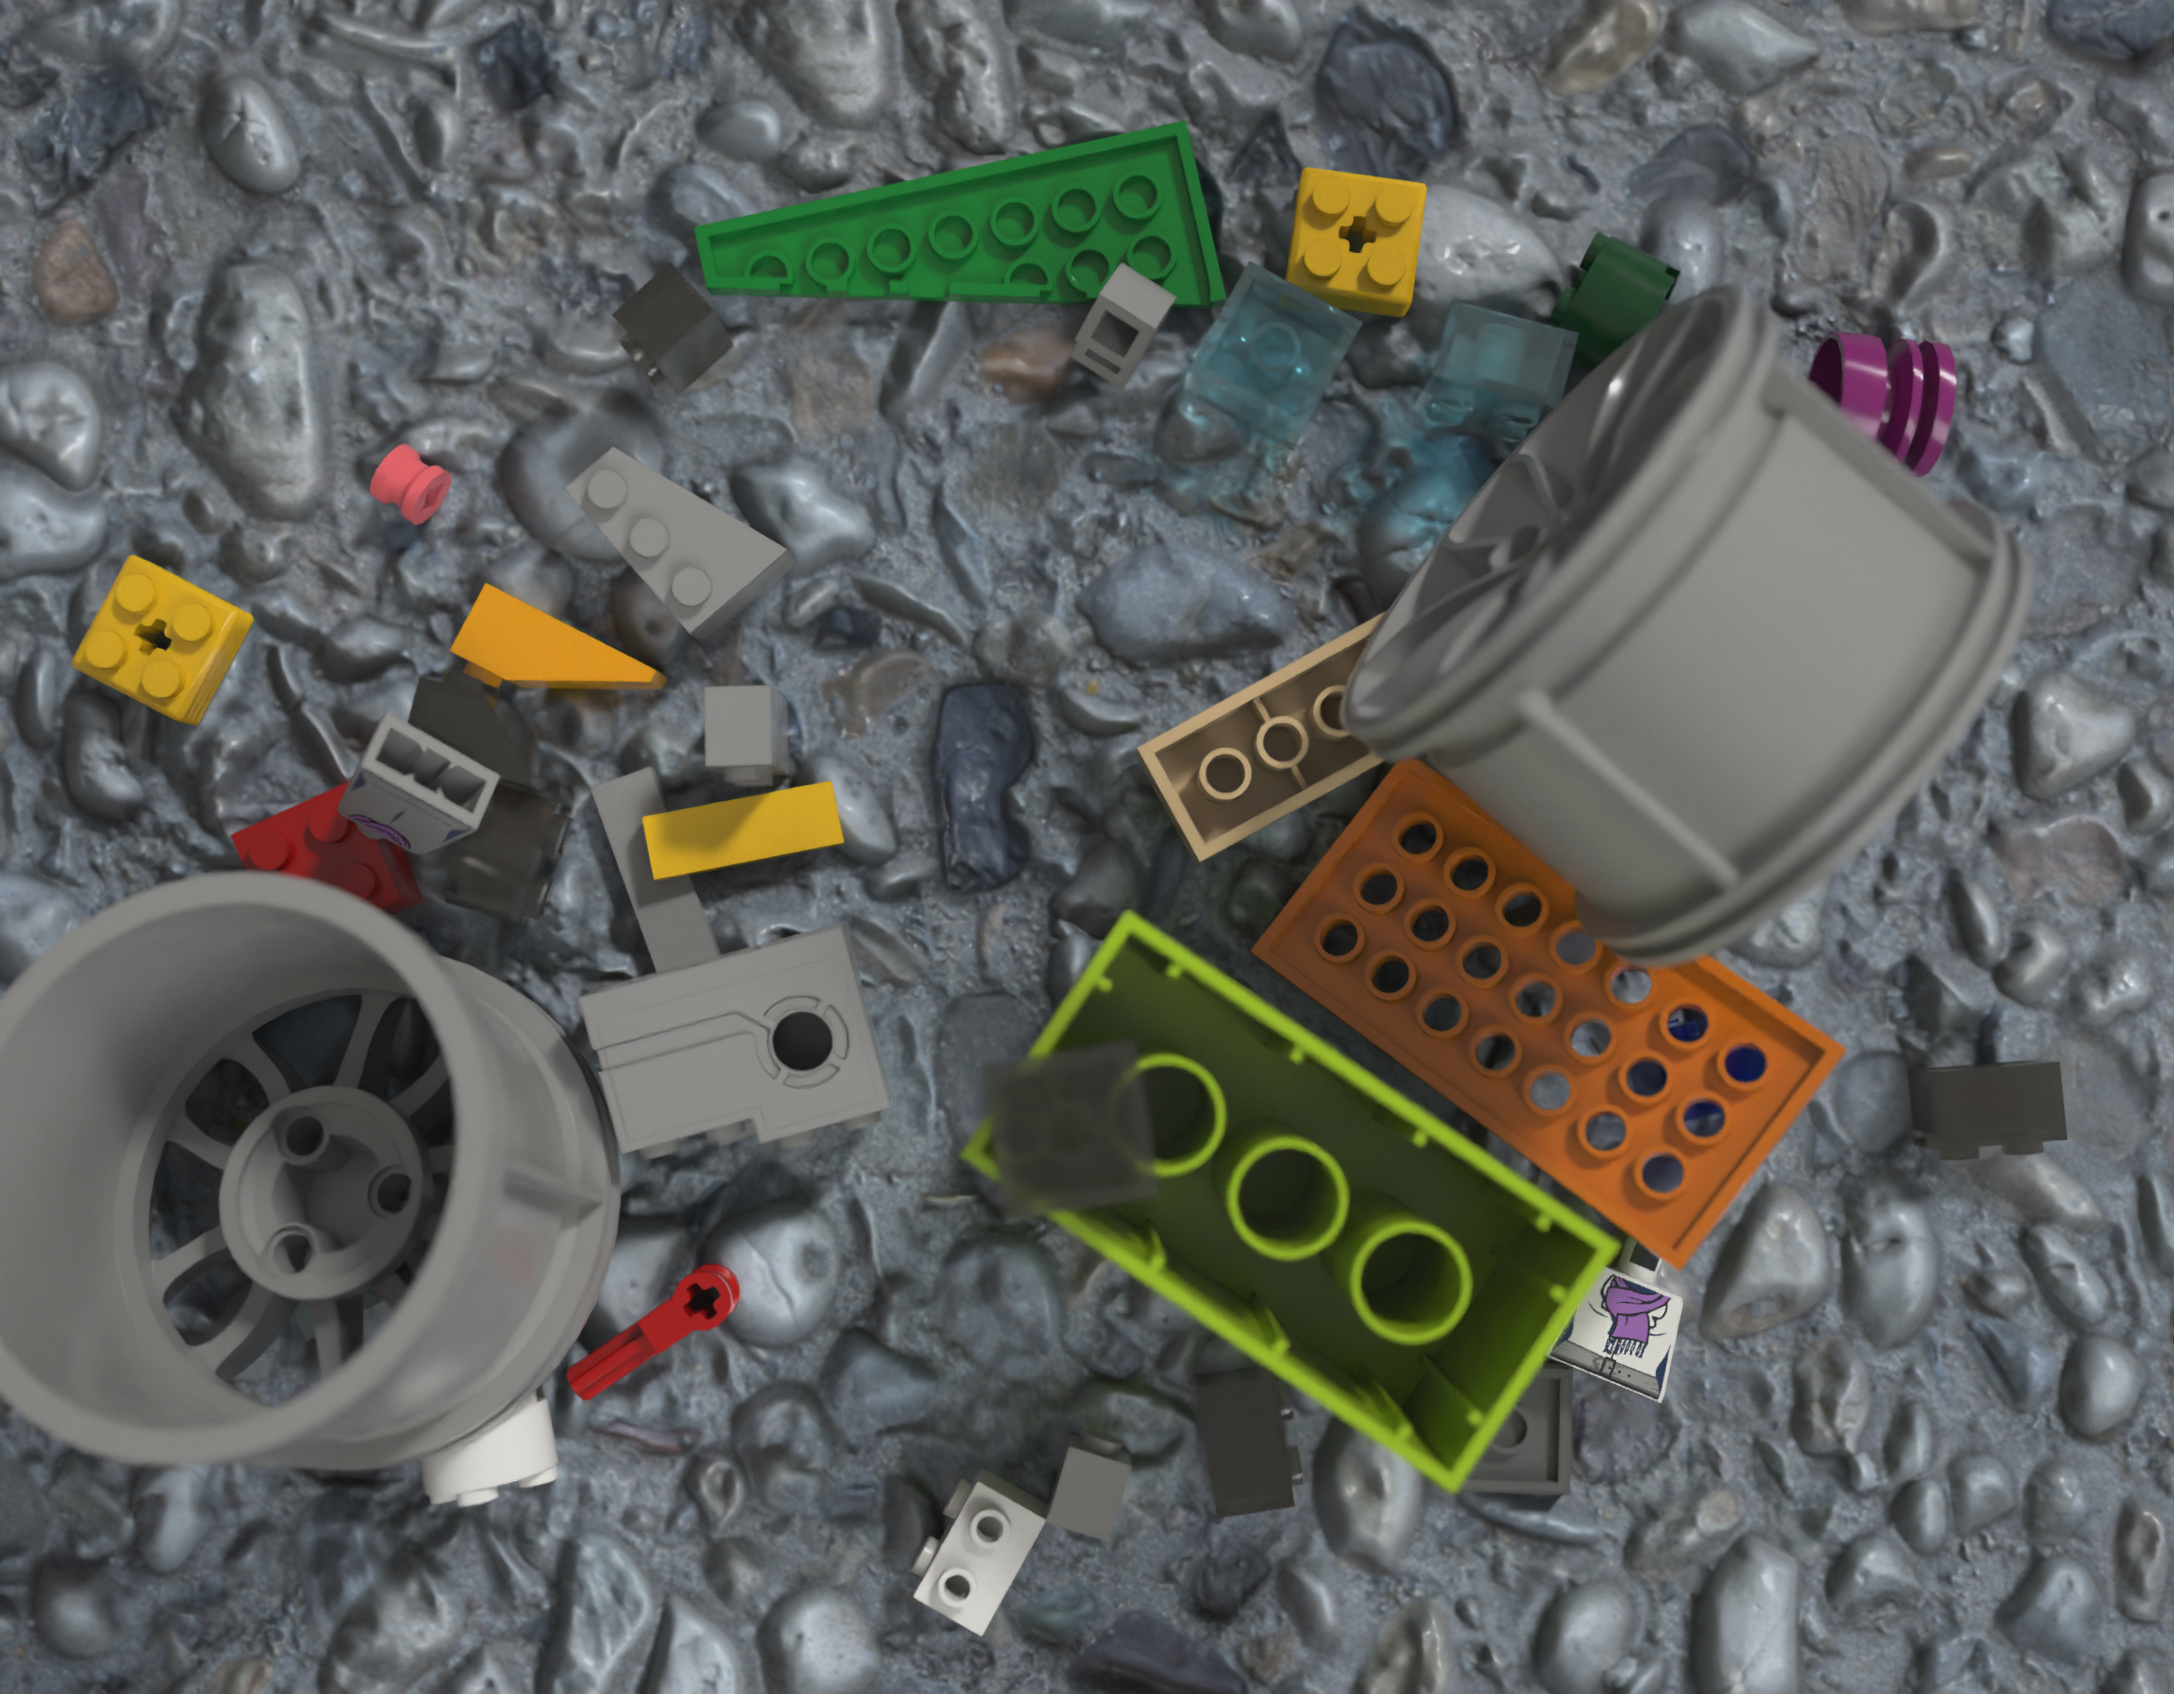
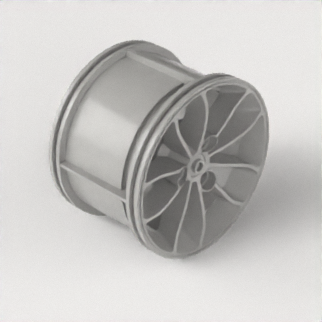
M1729 282L1706 287L1688 296L1647 324L1575 387L1510 454L1443 533L1384 615L1354 667L1341 701L1339 713L1340 723L1343 728L1356 739L1364 741L1368 749L1382 760L1388 762L1401 761L1426 751L1429 762L1575 889V911L1580 923L1591 935L1605 943L1623 961L1633 966L1644 968L1669 967L1689 962L1739 940L1800 900L1829 877L1875 835L1917 791L1947 755L1990 693L2008 661L2020 634L2029 607L2033 585L2032 563L2029 553L2014 534L2002 527L1995 517L1974 502L1963 500L1939 501L1775 354L1778 331L1774 319L1762 308L1752 305L1748 295L1738 286Z
M233 872L203 875L167 883L131 896L96 914L66 934L42 954L0 1000V1395L32 1423L59 1439L98 1455L133 1463L172 1466L299 1467L348 1471L388 1468L417 1462L448 1451L481 1434L509 1415L534 1393L553 1372L579 1336L596 1304L606 1278L617 1236L620 1212V1163L617 1140L609 1109L600 1086L578 1047L561 1026L542 1008L509 985L470 965L437 955L417 935L397 921L340 890L307 879L273 873ZM362 995V1007L333 1086L307 1089L292 1064L256 1034L257 1029L265 1023L299 1007L339 996ZM409 999H415L423 1003L436 1027L443 1048L439 1057L421 1078L393 1100L387 1102L383 1097L395 1032ZM227 1058L243 1064L257 1077L266 1092L270 1105L245 1130L235 1147L222 1144L206 1135L189 1117L187 1107L193 1095L221 1059ZM456 1103L458 1118L457 1144L427 1148L423 1138ZM324 1132L323 1141L316 1150L317 1142ZM170 1141L211 1165L225 1170L219 1200L221 1224L167 1257L152 1261V1208L158 1176ZM411 1183L412 1192L410 1199L403 1210H401L399 1203L401 1193ZM420 1239L435 1245L426 1265L417 1278L405 1260ZM311 1244L312 1257L305 1268L304 1258L307 1248ZM235 1259L246 1274L254 1280L241 1311L229 1327L213 1340L196 1347L187 1346L175 1329L166 1310L167 1303L191 1281L209 1269ZM372 1288L395 1314L367 1347L363 1349V1292ZM301 1300L309 1301L315 1324L322 1383L306 1394L280 1407L272 1406L249 1397L228 1385V1381L245 1371L263 1355L279 1335Z

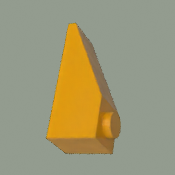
M487 583L484 584L449 650L468 660L463 673L497 690L503 679L521 688L663 689L668 680L667 677L657 670Z

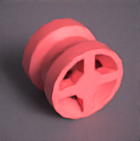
M402 444L393 449L377 468L371 480L370 495L383 504H396L401 509L402 517L414 525H419L429 519L443 502L450 488L451 474L438 465L428 467L421 462L420 453L407 444Z

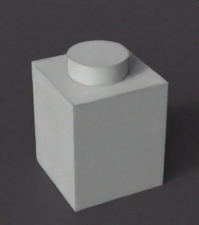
M1086 1430L1084 1437L1069 1433L1047 1506L1046 1523L1109 1542L1132 1467L1131 1452L1121 1449L1123 1442L1120 1439L1095 1430Z

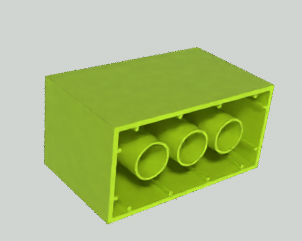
M1128 910L1114 927L960 1155L1454 1495L1620 1246Z

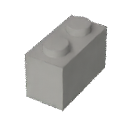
M771 685L704 687L705 766L723 775L724 782L734 783V787L737 788L772 787L773 776H789L788 700Z

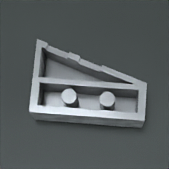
M615 447L608 450L564 488L688 633L702 645L797 564L794 557L785 547Z

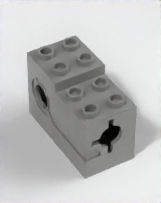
M845 921L597 988L578 998L592 1049H597L602 1067L599 1075L621 1154L640 1149L642 1159L662 1156L679 1150L681 1148L680 1142L687 1140L689 1135L705 1132L707 1141H715L744 1132L746 1130L745 1124L751 1122V1118L754 1120L760 1144L776 1139L778 1148L785 1149L815 1140L817 1138L816 1131L820 1130V1127L841 1122L843 1131L855 1130L881 1121L880 1113H882V1110L890 1108L892 1091Z

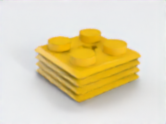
M1311 167L1304 168L1297 191L1283 293L1284 299L1288 302L1396 317L1405 316L1413 298L1427 193L1426 185L1424 183ZM1349 232L1361 234L1362 240L1368 242L1364 243L1360 253L1349 251V241L1343 239L1347 238Z
M130 555L126 559L77 649L71 665L73 668L175 721L195 726L200 722L247 635L254 617L250 613L152 562L135 555ZM160 631L164 632L165 636L172 640L167 650L157 648L158 646L155 644V639Z

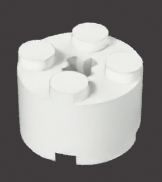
M544 1382L509 1415L481 1434L448 1451L419 1460L425 1494L429 1496L431 1504L457 1500L458 1507L476 1505L497 1498L499 1496L498 1485L518 1481L519 1487H531L548 1483L559 1477L557 1470L559 1460Z

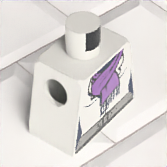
M1628 1235L1616 1268L1606 1265L1547 1356L1661 1403L1666 1390L1683 1307L1682 1297L1653 1284L1662 1260Z

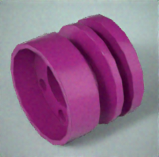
M1838 331L1828 333L1822 339L1814 354L1806 382L1912 477L1921 478L1928 474L1940 457L1949 433L1954 410L1956 370L1955 359L1949 345L1927 340L1917 345V342L1913 340L1898 338L1885 351L1881 338L1874 335Z

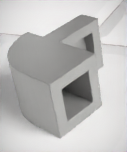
M1122 262L1099 293L1075 338L1077 343L1069 357L1123 390L1156 333L1167 318L1177 297Z

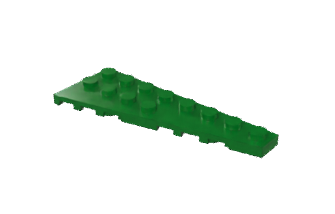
M1186 120L694 227L705 283L710 295L1093 306L1101 290L1123 262L1175 295L1177 299L1172 308L1214 309L1224 307L1226 303L1225 290Z

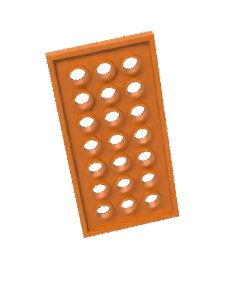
M1414 756L1397 761L1250 952L1286 981L1680 1273L1845 1056L1846 1048L1709 955L1689 962L1660 968L1638 967L1623 961L1605 943L1591 935L1580 923L1575 911V889L1451 781ZM1416 825H1428L1435 829L1437 833L1436 841L1432 848L1422 854H1411L1402 848V840L1405 833ZM1468 860L1481 861L1488 866L1489 870L1486 881L1480 887L1473 890H1463L1453 884L1455 869L1461 863ZM1377 875H1389L1397 880V891L1394 897L1389 902L1381 905H1373L1366 902L1363 897L1366 883ZM1519 896L1533 897L1542 905L1539 918L1533 924L1526 927L1511 925L1505 919L1507 905ZM1432 910L1446 914L1449 919V926L1446 933L1438 940L1422 941L1414 935V924L1421 914ZM1339 925H1349L1357 929L1358 940L1352 951L1342 956H1334L1326 952L1324 942L1331 929ZM1572 933H1585L1596 942L1593 956L1587 962L1578 965L1564 962L1558 956V947L1562 939ZM1481 947L1493 948L1502 957L1499 970L1493 976L1486 979L1471 977L1465 969V963L1469 954ZM1398 961L1408 966L1409 978L1401 990L1394 993H1384L1376 989L1374 982L1375 974L1383 964ZM1628 970L1643 972L1652 982L1649 994L1643 1000L1636 1003L1620 1001L1612 992L1613 982L1616 977ZM1535 984L1551 988L1556 996L1555 1004L1551 1011L1541 1017H1529L1518 1008L1520 994L1524 989ZM1443 998L1458 1002L1461 1006V1017L1452 1029L1436 1031L1427 1026L1426 1012L1433 1002ZM1687 1008L1701 1012L1709 1023L1705 1035L1701 1039L1690 1043L1676 1040L1668 1031V1023L1672 1015L1679 1010ZM1598 1023L1609 1030L1611 1033L1610 1044L1603 1053L1588 1057L1574 1050L1572 1047L1573 1034L1583 1024ZM1501 1036L1512 1041L1515 1046V1055L1507 1067L1500 1070H1489L1479 1063V1048L1487 1039ZM1740 1048H1751L1758 1051L1764 1057L1767 1064L1762 1077L1751 1083H1741L1732 1079L1725 1070V1062L1733 1051ZM1642 1062H1654L1660 1065L1667 1073V1083L1664 1089L1650 1097L1639 1096L1632 1092L1627 1085V1077L1635 1065ZM1548 1075L1559 1076L1566 1080L1570 1086L1568 1100L1563 1106L1555 1110L1541 1109L1532 1101V1089L1535 1083ZM1698 1102L1713 1103L1725 1115L1724 1126L1718 1134L1712 1137L1701 1138L1694 1136L1684 1126L1686 1111ZM1602 1115L1615 1116L1626 1126L1624 1141L1619 1147L1610 1151L1595 1149L1588 1143L1586 1137L1589 1124L1595 1118ZM1669 1156L1681 1164L1684 1175L1682 1182L1676 1189L1667 1193H1659L1645 1185L1642 1177L1643 1169L1652 1158Z

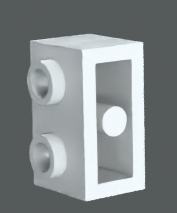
M980 1467L972 1483L961 1478L943 1511L944 1515L951 1518L949 1525L940 1541L929 1535L911 1568V1572L920 1576L913 1598L982 1636L1047 1520L1048 1505Z

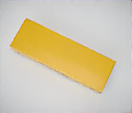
M832 781L642 817L655 882L844 845Z

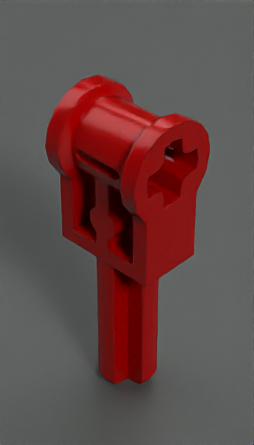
M705 1264L696 1268L677 1285L672 1297L568 1368L566 1376L573 1392L583 1401L591 1400L692 1331L710 1330L717 1327L736 1309L740 1300V1284L736 1275L729 1268L720 1264ZM714 1286L719 1291L720 1296L713 1305L709 1303L700 1307L694 1297L699 1294L701 1288L705 1290Z

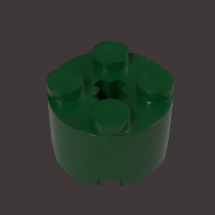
M1599 232L1593 238L1582 259L1580 268L1583 270L1574 288L1567 286L1561 294L1549 319V322L1552 324L1542 343V346L1550 349V354L1588 373L1594 371L1626 341L1658 317L1663 307L1661 305L1663 299L1669 300L1682 272V269L1614 236L1608 237Z

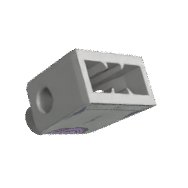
M386 712L375 729L337 810L342 816L355 822L358 829L365 836L371 839L385 838L413 854L423 855L477 830L500 775Z

